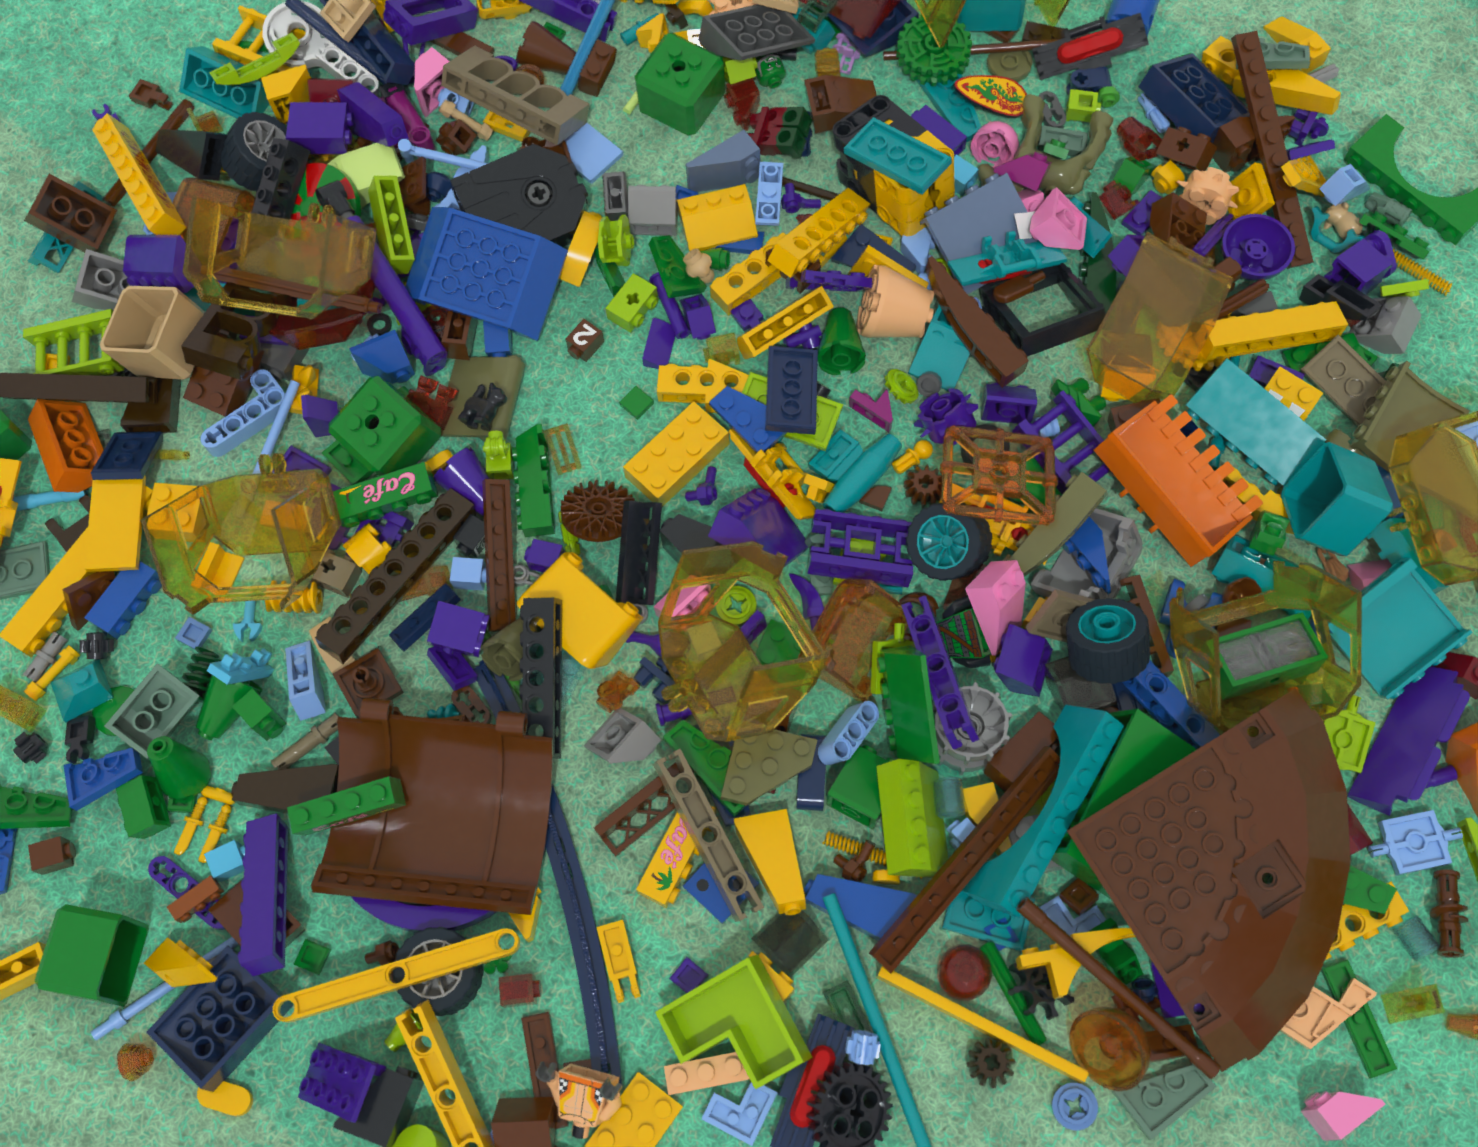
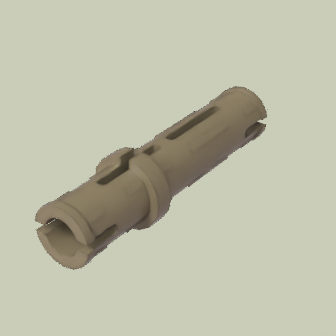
M335 712L320 725L311 727V731L275 759H272V765L278 768L277 770L287 769L320 743L325 744L327 738L338 730L337 719L339 715Z

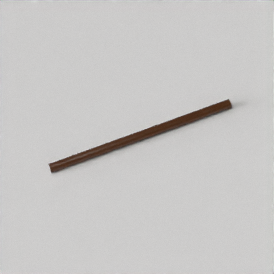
M1060 39L972 45L970 50L971 55L1028 51ZM897 50L883 51L884 61L899 59L897 58Z

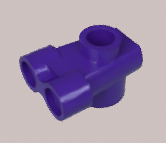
M809 323L798 329L799 333H794L783 339L787 347L794 348L802 344L803 349H812L820 345L821 340L819 336H822L819 325L813 327L812 323Z

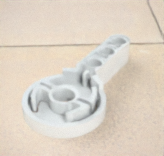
M302 1L305 5H307L310 9H312L315 13L322 17V15L320 14V8L313 5L312 3ZM285 2L269 12L262 30L264 43L269 53L276 51L272 40L275 41L288 35L295 28L306 30L305 36L298 39L300 45L284 65L291 68L306 65L307 69L315 66L321 67L336 79H355V82L361 83L364 87L374 86L371 92L379 98L380 91L377 78L327 38H321V36H324L320 35L317 30L298 15H292V13H295L285 5ZM331 58L338 59V61L334 63L328 62ZM349 72L356 73V75L353 77L346 76V74Z

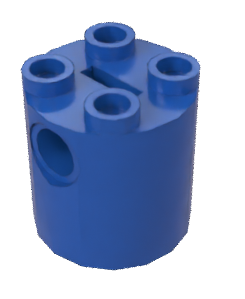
M1112 0L1105 22L1108 24L1141 13L1146 35L1148 36L1160 0Z

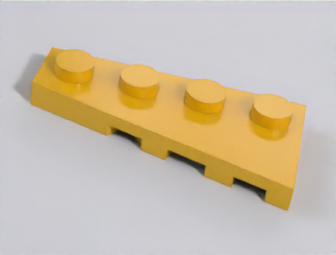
M1311 155L1288 161L1281 167L1285 173L1283 179L1289 187H1295L1298 190L1313 193L1315 196L1324 197V193L1319 188L1327 180Z

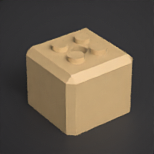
M128 286L120 294L99 345L103 352L137 377L184 380L191 376L194 365L185 362L181 345L205 311L176 287Z

